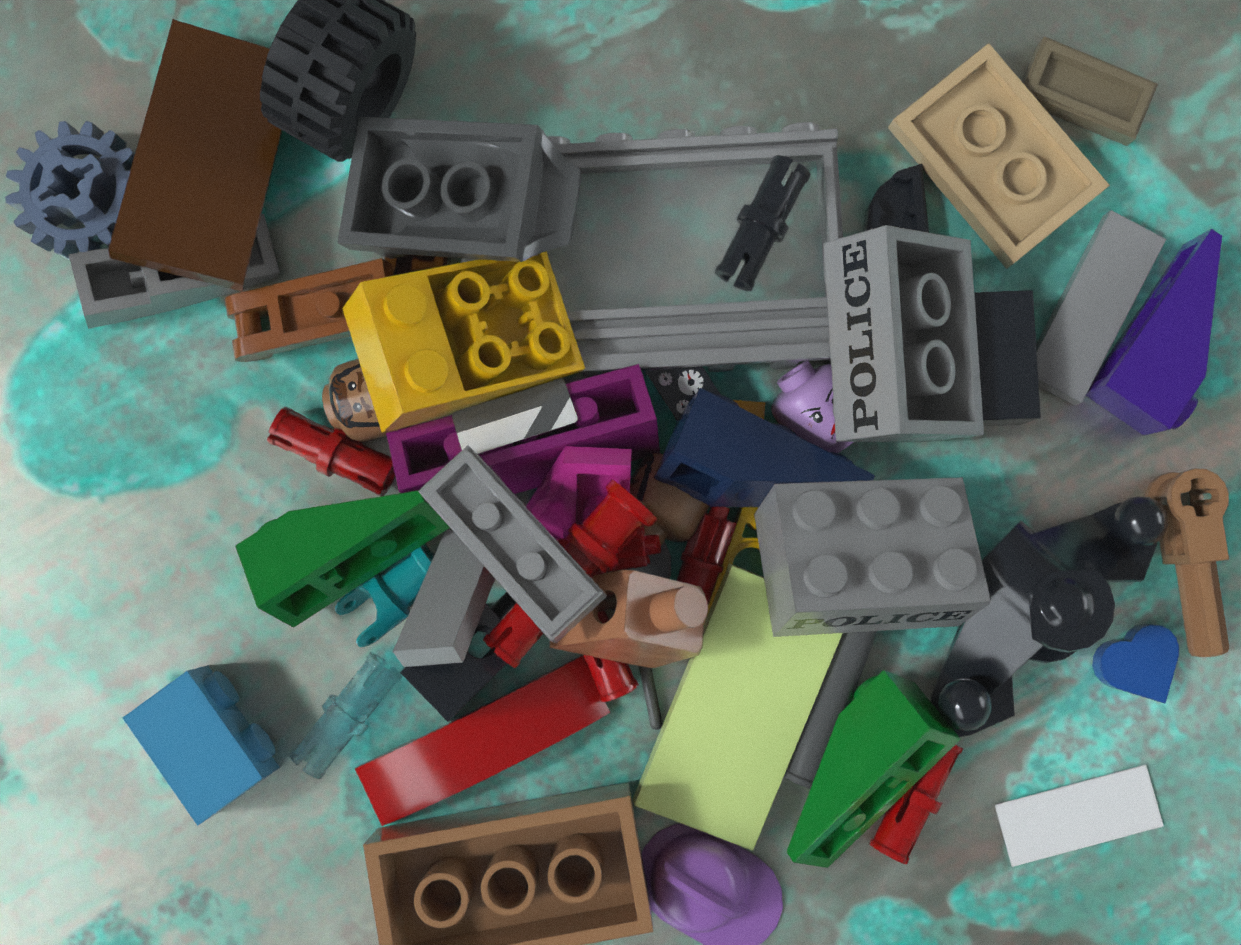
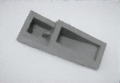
M264 214L261 215L243 289L279 277L280 274ZM109 248L68 254L88 329L172 311L237 291L111 259L108 252Z

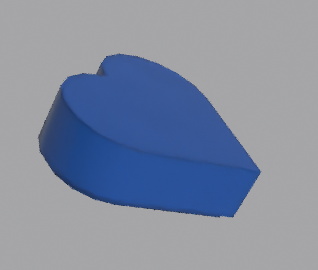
M1139 624L1132 627L1126 633L1123 640L1113 639L1100 645L1093 655L1092 667L1096 677L1105 685L1166 704L1179 657V644L1176 636L1162 625Z

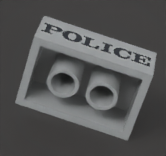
M885 225L823 243L836 442H927L984 435L971 240Z
M963 477L774 484L754 514L773 637L956 627L991 603Z

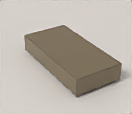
M1045 36L1037 44L1022 80V83L1049 114L1125 146H1128L1136 139L1158 86L1153 81Z

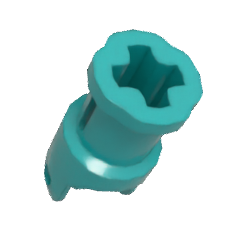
M426 544L391 565L383 573H378L353 589L337 602L335 611L339 615L354 611L369 598H372L377 609L376 621L357 637L356 644L359 647L363 648L374 644L408 617L410 613L409 608L417 597L435 555Z

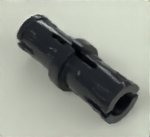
M776 155L772 158L770 167L751 205H743L738 214L737 221L740 227L722 261L714 271L717 277L727 283L730 277L734 276L741 260H743L744 265L733 284L738 289L752 291L755 285L754 282L774 242L780 243L783 241L789 229L785 221L803 186L811 176L809 170L798 163L794 172L790 173L783 186L782 180L793 161L789 157Z

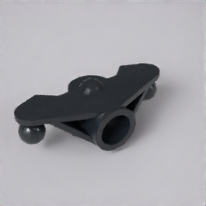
M1138 496L1128 498L1124 502L1112 505L1092 515L1036 533L1023 521H1020L984 557L982 564L991 603L958 626L929 699L959 737L973 735L1015 716L1012 675L1026 661L1031 660L1041 663L1061 661L1078 650L1089 648L1105 636L1113 623L1115 601L1108 582H1141L1145 579L1158 541L1162 539L1168 527L1167 512L1160 502L1150 497Z

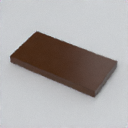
M172 19L108 249L111 259L243 292L283 131L267 122L268 119L263 117L261 111L260 88L270 48Z

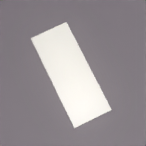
M1146 764L995 805L1012 867L1164 826Z

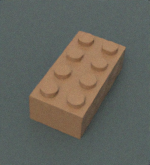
M629 782L379 827L363 844L379 945H585L653 932L652 911Z

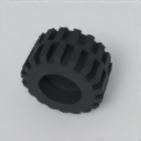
M298 0L280 25L266 58L260 88L263 117L268 119L267 122L337 162L351 159L358 118H390L402 96L412 69L415 54L416 32L414 19L410 17V14L385 0Z

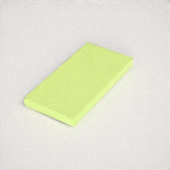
M729 563L703 625L702 649L698 656L689 659L633 796L634 806L753 851L843 633L773 637L764 577Z

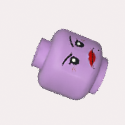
M805 361L788 371L777 381L782 391L773 401L771 411L780 425L790 428L798 437L828 452L839 453L853 443L836 442L831 364L822 365L814 369L809 361Z

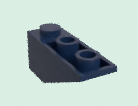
M699 388L679 416L653 478L674 486L711 507H759L774 484L872 481L875 475L854 465L844 455L828 452L798 437L795 432L786 426L770 423L740 408L735 401L726 396L712 394Z

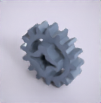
M66 121L59 122L58 137L54 139L38 130L35 132V137L39 148L34 153L21 147L16 151L20 159L26 163L23 171L9 170L6 174L7 178L19 185L18 192H13L5 197L7 204L19 211H23L13 221L14 224L28 234H33L31 238L32 243L48 252L54 249V253L67 260H70L68 254L78 253L79 251L101 249L100 245L104 243L110 246L135 152L131 148H126L127 143L116 133L109 130L104 134L101 129L89 121H85L80 133ZM89 154L83 159H76L73 157L77 155ZM77 222H81L85 225V228L81 229H63L57 227L60 224H63L69 228Z

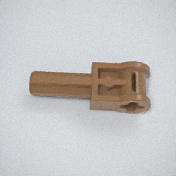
M1195 468L1181 473L1169 472L1159 475L1149 483L1145 497H1150L1158 502L1163 498H1167L1168 504L1162 506L1167 512L1168 527L1159 542L1163 564H1175L1188 652L1191 656L1195 657L1223 655L1229 650V641L1216 561L1229 560L1223 515L1229 502L1225 482L1216 473L1207 469ZM1188 492L1190 504L1183 506L1181 493ZM1203 493H1210L1212 495L1211 499L1204 500Z

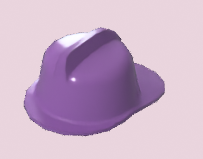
M673 824L658 831L644 846L642 859L651 910L667 924L703 945H759L776 929L783 910L782 888L773 870L758 856L739 845L684 824Z

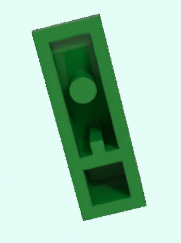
M411 491L288 511L277 519L263 524L257 532L235 545L257 608L294 628L450 527L418 491Z
M883 670L879 675L864 681L855 691L854 700L838 715L787 849V854L793 863L828 868L961 740L915 682Z

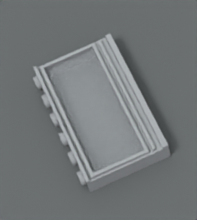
M802 122L785 126L782 132L757 133V129L751 126H734L722 130L720 135L696 137L693 131L674 129L660 133L657 136L658 139L633 140L632 136L626 133H607L596 137L595 142L570 143V140L565 137L547 136L555 148L568 161L580 168L582 176L572 241L568 246L548 250L547 254L585 366L583 371L578 372L583 373V378L593 377L639 364L641 370L646 371L708 366L709 372L730 371L734 369L735 365L770 363V368L773 369L794 367L799 361L829 360V364H831L823 243L843 238L837 156L838 129L819 130V125L815 123ZM776 155L789 157L793 161L782 180L783 186L790 173L794 172L798 163L806 167L811 176L803 186L785 221L789 229L783 241L780 243L774 242L754 282L755 285L752 291L738 289L733 284L744 265L743 260H741L734 276L730 277L727 283L717 277L714 271L722 261L740 227L737 221L738 214L743 205H751L770 167L772 158ZM461 258V263L478 259Z

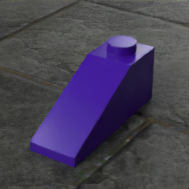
M1213 229L1183 244L1102 363L1086 394L1089 399L1144 436L1177 429L1191 416L1198 404V399L1193 395L1206 377L1222 235Z

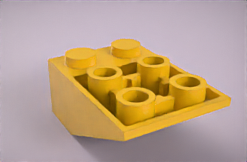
M547 251L523 262L478 259L360 282L342 308L382 433L452 415L454 412L560 379L585 369Z

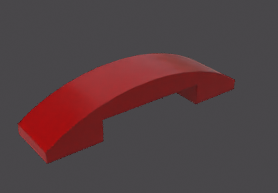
M583 655L484 706L357 766L355 771L381 826H384L498 774L608 715L611 711L606 702H601L594 679Z

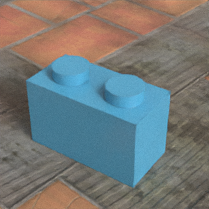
M208 665L186 671L122 717L197 826L219 813L280 768L272 757L276 754V749L268 734L258 724L252 723L250 725L236 706V703L239 702V696L233 684L221 672H212Z

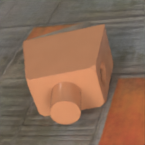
M620 570L598 574L592 579L605 592L607 597L557 644L550 641L549 648L647 668H657L698 656L702 649L703 624L708 613L705 593L699 586L636 570ZM615 609L613 617L608 622L602 623L599 620L598 612Z

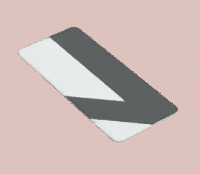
M556 379L452 414L461 449L463 450L469 445L477 454L575 423L578 419L563 379Z

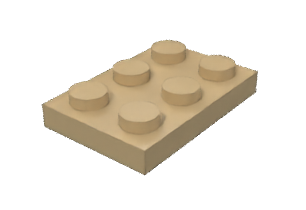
M989 43L894 118L888 127L918 164H922L925 173L1006 269L1110 186Z

